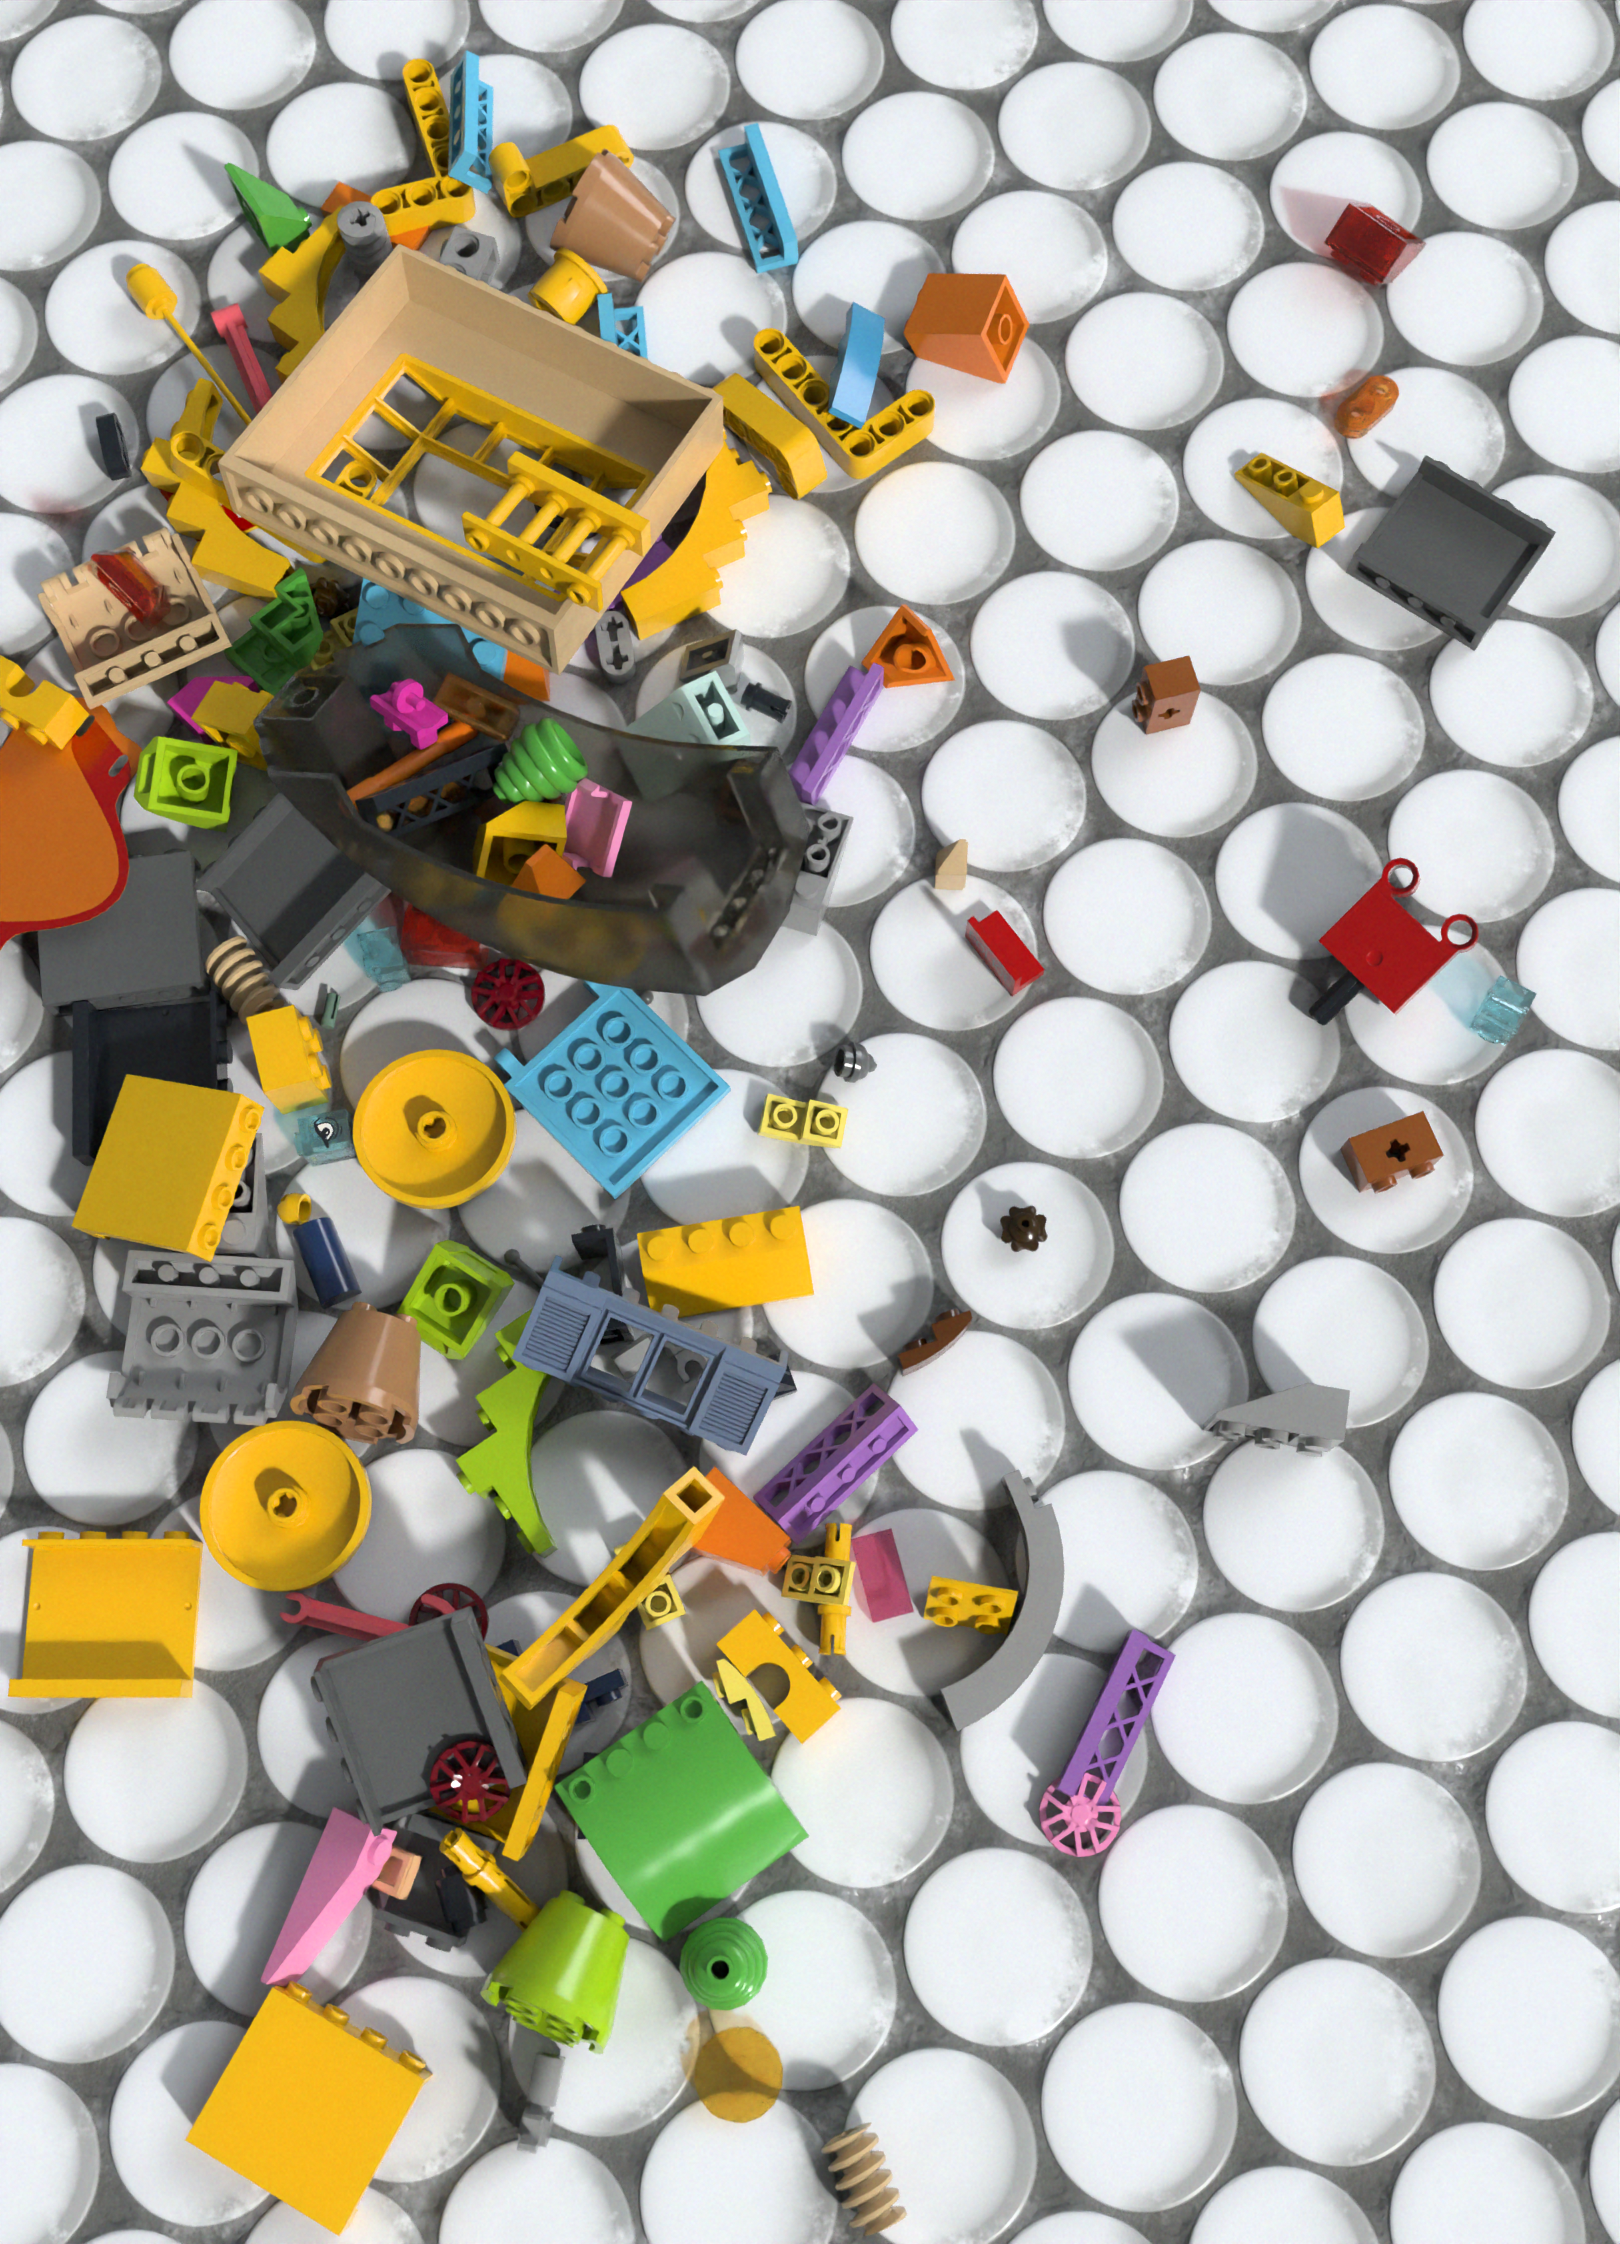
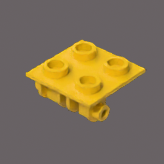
M932 1576L928 1586L923 1619L932 1620L937 1625L943 1627L959 1625L975 1628L978 1632L987 1635L1007 1634L1018 1591Z

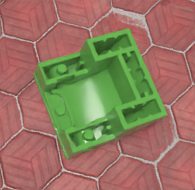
M700 1681L554 1786L606 1869L642 1918L663 1942L675 1936L809 1837L761 1762L755 1758L711 1690L703 1681Z

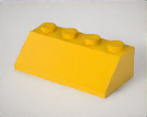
M800 1206L637 1233L650 1309L661 1312L664 1304H670L679 1310V1319L814 1295Z

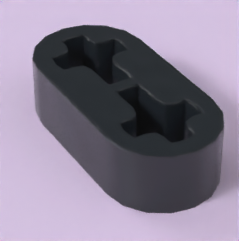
M110 413L97 416L96 425L101 450L111 480L116 481L132 477L125 438L117 415Z

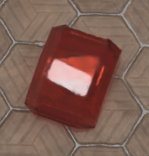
M106 549L94 553L90 557L93 576L148 631L171 612L170 586L164 585L137 558L135 551Z

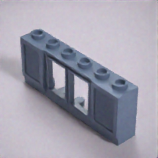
M556 1255L511 1359L521 1362L529 1369L555 1376L570 1386H583L598 1392L603 1399L609 1402H622L636 1408L640 1414L647 1418H661L675 1424L679 1430L686 1434L697 1435L716 1443L725 1450L736 1451L746 1456L787 1369L789 1352L781 1349L776 1361L756 1353L757 1343L749 1337H742L739 1344L736 1345L717 1337L718 1326L711 1321L704 1320L698 1329L677 1320L679 1310L673 1305L664 1304L661 1312L638 1304L640 1293L632 1288H625L622 1296L598 1287L601 1277L594 1272H585L582 1280L559 1270L563 1258ZM611 1317L654 1335L633 1383L590 1366ZM666 1340L708 1357L687 1406L645 1389Z

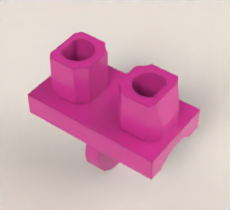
M414 679L394 682L386 693L370 697L371 708L384 716L385 725L393 731L404 730L410 735L411 744L420 750L435 743L438 740L437 729L448 723V713L423 697V687Z

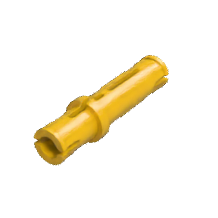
M836 1523L825 1524V1557L849 1561L852 1525L840 1523V1538L837 1541ZM829 1604L818 1605L817 1614L822 1615L818 1654L831 1655V1640L834 1637L833 1653L836 1656L846 1655V1618L851 1616V1607Z
M456 1828L455 1832L451 1830L443 1838L439 1849L463 1872V1879L469 1885H476L523 1933L541 1909L495 1864V1857L487 1850L482 1851L461 1828Z

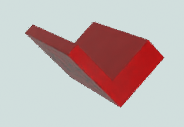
M998 910L980 922L974 916L967 920L965 938L1011 996H1014L1044 974L1045 969Z

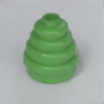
M546 717L541 719L538 724H527L521 730L520 737L512 741L510 751L506 752L502 758L503 765L495 769L496 783L492 787L499 799L506 805L510 802L518 805L525 800L542 802L545 798L553 800L558 798L561 793L569 794L575 791L579 780L587 776L588 766L581 751L569 734L554 719Z
M717 1917L701 1923L689 1934L681 1950L680 1972L685 1988L697 2002L713 2010L730 2011L746 2005L759 1993L767 1977L768 1956L763 1940L752 1926L737 1918ZM718 1960L725 1961L729 1966V1974L724 1978H718L713 1974L712 1965Z

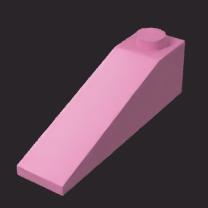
M333 1808L262 1974L261 1982L287 1987L290 1981L298 1982L380 1875L384 1863L391 1854L392 1844L397 1831L383 1825L381 1835L374 1837L369 1823L363 1824L357 1812Z

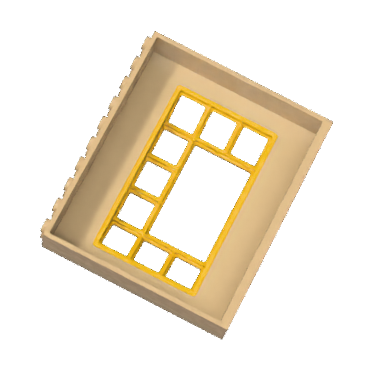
M398 244L218 461V466L233 513L560 675L648 551L643 557L631 550H624L600 580L602 584L603 608L598 613L587 606L575 604L563 593L559 595L536 584L535 581L537 579L525 573L523 576H520L382 506L425 452H429L508 491L511 488L509 475L485 464L502 440L507 438L542 455L538 462L548 468H551L556 462L593 480L588 488L598 494L605 487L636 489L624 507L650 520L652 547L723 447V396L708 387H702L685 379L676 372H670L653 364L645 357L636 356L618 347L611 341L600 339L579 326H573L547 311L530 306L513 295H507L494 289L481 280H475L460 273L452 266L441 264L425 256L420 251ZM402 374L410 376L443 405L423 432L417 430L383 400ZM372 412H377L413 443L392 471L388 470L366 452L352 438ZM455 414L492 431L472 457L435 440ZM342 450L360 461L359 463L372 473H377V478L383 482L369 500L321 477ZM530 497L523 498L540 507H543L544 505ZM558 515L564 518V520L541 551L551 556L577 524L576 521L564 515ZM602 536L590 554L574 552L566 564L571 567H578V571L585 574L611 540Z

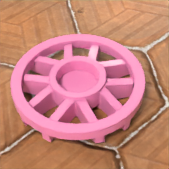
M1085 1772L1077 1796H1069L1070 1799L1063 1805L1051 1795L1055 1791L1054 1788L1058 1781H1061L1058 1777L1046 1788L1040 1801L1039 1821L1044 1835L1056 1849L1070 1856L1088 1857L1102 1852L1113 1842L1120 1828L1121 1808L1115 1792L1112 1791L1110 1796L1113 1806H1097L1096 1804L1107 1783L1100 1777ZM1087 1781L1099 1785L1092 1800L1083 1797ZM1048 1801L1060 1809L1062 1813L1047 1819L1046 1808ZM1098 1812H1114L1113 1825L1098 1822ZM1063 1819L1067 1828L1054 1837L1048 1825ZM1094 1827L1111 1830L1106 1839L1100 1844ZM1088 1831L1093 1848L1082 1850L1080 1832ZM1073 1832L1075 1849L1064 1846L1060 1840Z

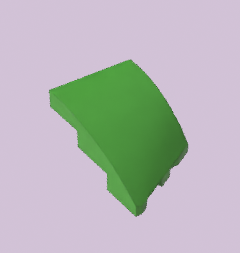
M301 567L274 587L277 594L276 599L249 618L252 629L232 643L231 647L223 650L226 659L244 676H250L255 681L259 690L269 692L293 686L311 663L324 637L305 570Z

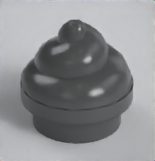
M851 1042L848 1046L840 1045L837 1049L834 1071L835 1075L843 1077L845 1082L855 1083L859 1079L865 1078L868 1073L873 1072L877 1067L872 1055L861 1044Z

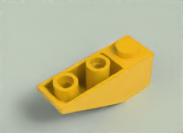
M1262 452L1234 473L1235 478L1291 535L1317 549L1345 528L1339 491Z

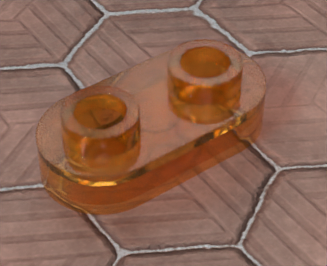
M1382 375L1367 379L1340 404L1334 419L1336 430L1342 436L1350 439L1365 436L1393 410L1399 396L1397 384L1391 378ZM1376 390L1382 391L1384 394L1378 393ZM1351 412H1357L1360 416H1354Z

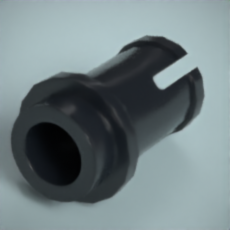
M759 682L756 685L749 683L740 701V704L746 706L747 711L750 712L754 709L777 720L779 723H783L788 714L786 710L790 709L792 703L791 700H786L762 689V684Z

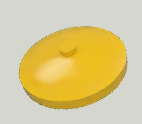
M430 1049L411 1053L383 1068L362 1093L353 1121V1142L356 1155L368 1177L382 1192L392 1199L405 1205L422 1209L454 1207L468 1202L486 1191L506 1168L513 1153L517 1134L516 1114L513 1103L497 1075L485 1064L469 1055L443 1049Z
M302 1421L267 1423L265 1426L253 1428L235 1439L223 1450L212 1465L201 1493L200 1524L210 1553L216 1562L238 1581L251 1587L271 1592L305 1590L319 1585L337 1574L349 1563L361 1546L366 1536L372 1513V1493L369 1478L355 1451L340 1437L327 1429Z

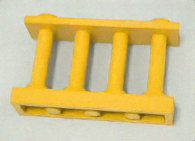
M515 451L507 460L511 488L488 516L482 520L467 511L461 516L465 541L474 550L481 553L486 552L567 595L575 604L587 606L599 613L603 608L602 584L600 580L624 550H631L642 557L651 547L650 520ZM524 497H530L544 504L517 538L499 529ZM556 515H564L576 521L577 524L551 556L532 546ZM590 532H597L611 541L584 574L567 565V561Z

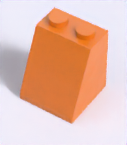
M928 273L923 287L917 295V301L910 318L905 323L903 333L918 358L996 383L1006 384L1030 324L1006 274Z
M714 1467L705 1478L725 1499L701 1539L688 1551L763 1577L769 1570L777 1574L792 1557L789 1551L792 1546L790 1537Z

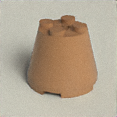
M604 148L601 153L598 152L576 185L572 193L573 197L564 213L565 219L562 217L559 219L553 232L550 248L554 251H557L559 248H567L580 256L589 265L634 280L636 279L642 283L652 266L651 261L655 254L658 256L669 237L667 235L676 218L670 214L616 155Z
M353 1303L351 1310L345 1311L340 1315L297 1382L290 1400L292 1411L298 1415H303L304 1412L318 1421V1426L345 1439L377 1445L378 1439L396 1437L395 1441L400 1444L411 1441L419 1421L421 1335L416 1329L417 1320L406 1314H394L391 1316L377 1312V1309L368 1303Z

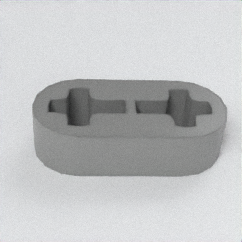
M607 611L595 625L600 663L606 679L613 683L622 684L629 681L636 672L629 623L622 613ZM616 625L617 641L610 640L608 626ZM620 653L623 669L615 670L613 654Z

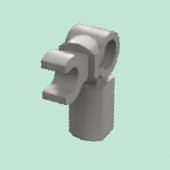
M644 1334L611 1356V1359L625 1380L638 1372L654 1335L648 1338ZM667 1340L662 1350H664L668 1358H675L678 1362L677 1374L685 1383L690 1381L688 1374L685 1372L687 1363L697 1362L702 1370L707 1363L704 1356Z
M545 2052L536 2053L526 2100L531 2103V2107L526 2106L521 2117L517 2136V2150L535 2154L538 2146L547 2147L554 2119V2112L549 2110L557 2102L566 2057Z

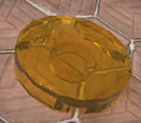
M732 2026L718 2031L704 2044L696 2061L694 2083L700 2101L711 2114L726 2121H733V2123H747L762 2117L775 2104L783 2085L784 2066L778 2048L767 2035L752 2027Z

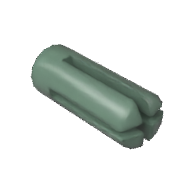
M327 993L320 1024L321 1027L334 1029L341 998L339 994Z

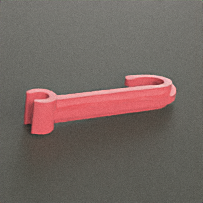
M238 303L211 312V316L220 337H225L256 414H258L273 395L245 329H248V326Z
M291 1592L286 1594L285 1597L298 1601L301 1605L300 1612L297 1615L280 1613L281 1618L288 1623L302 1626L309 1625L367 1642L412 1627L317 1601L308 1595L298 1592ZM424 1594L421 1597L423 1604L440 1611L443 1615L456 1611L448 1601L430 1594Z

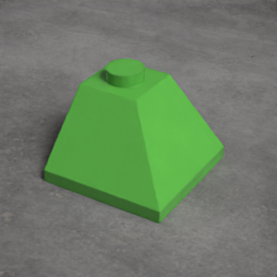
M232 163L224 165L243 215L270 256H273L281 247H284L293 254L300 243L310 237L308 229L313 227L302 206L296 208L288 195Z

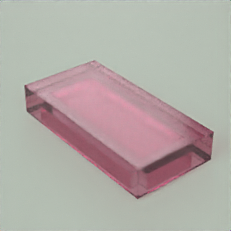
M892 1529L851 1539L872 1623L913 1613L914 1610Z

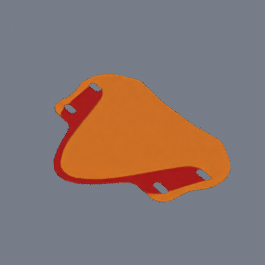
M83 697L75 699L90 715L95 717V720L82 736H76L75 733L62 750L48 742L44 746L36 743L25 734V729L19 727L17 731L13 730L0 750V950L8 940L17 934L70 926L88 921L104 913L120 899L127 885L129 873L128 851L117 816L116 803L120 793L138 770L139 756L142 749L138 744L118 731L107 708L100 705L90 710ZM122 755H127L128 761L116 776H110L109 770Z

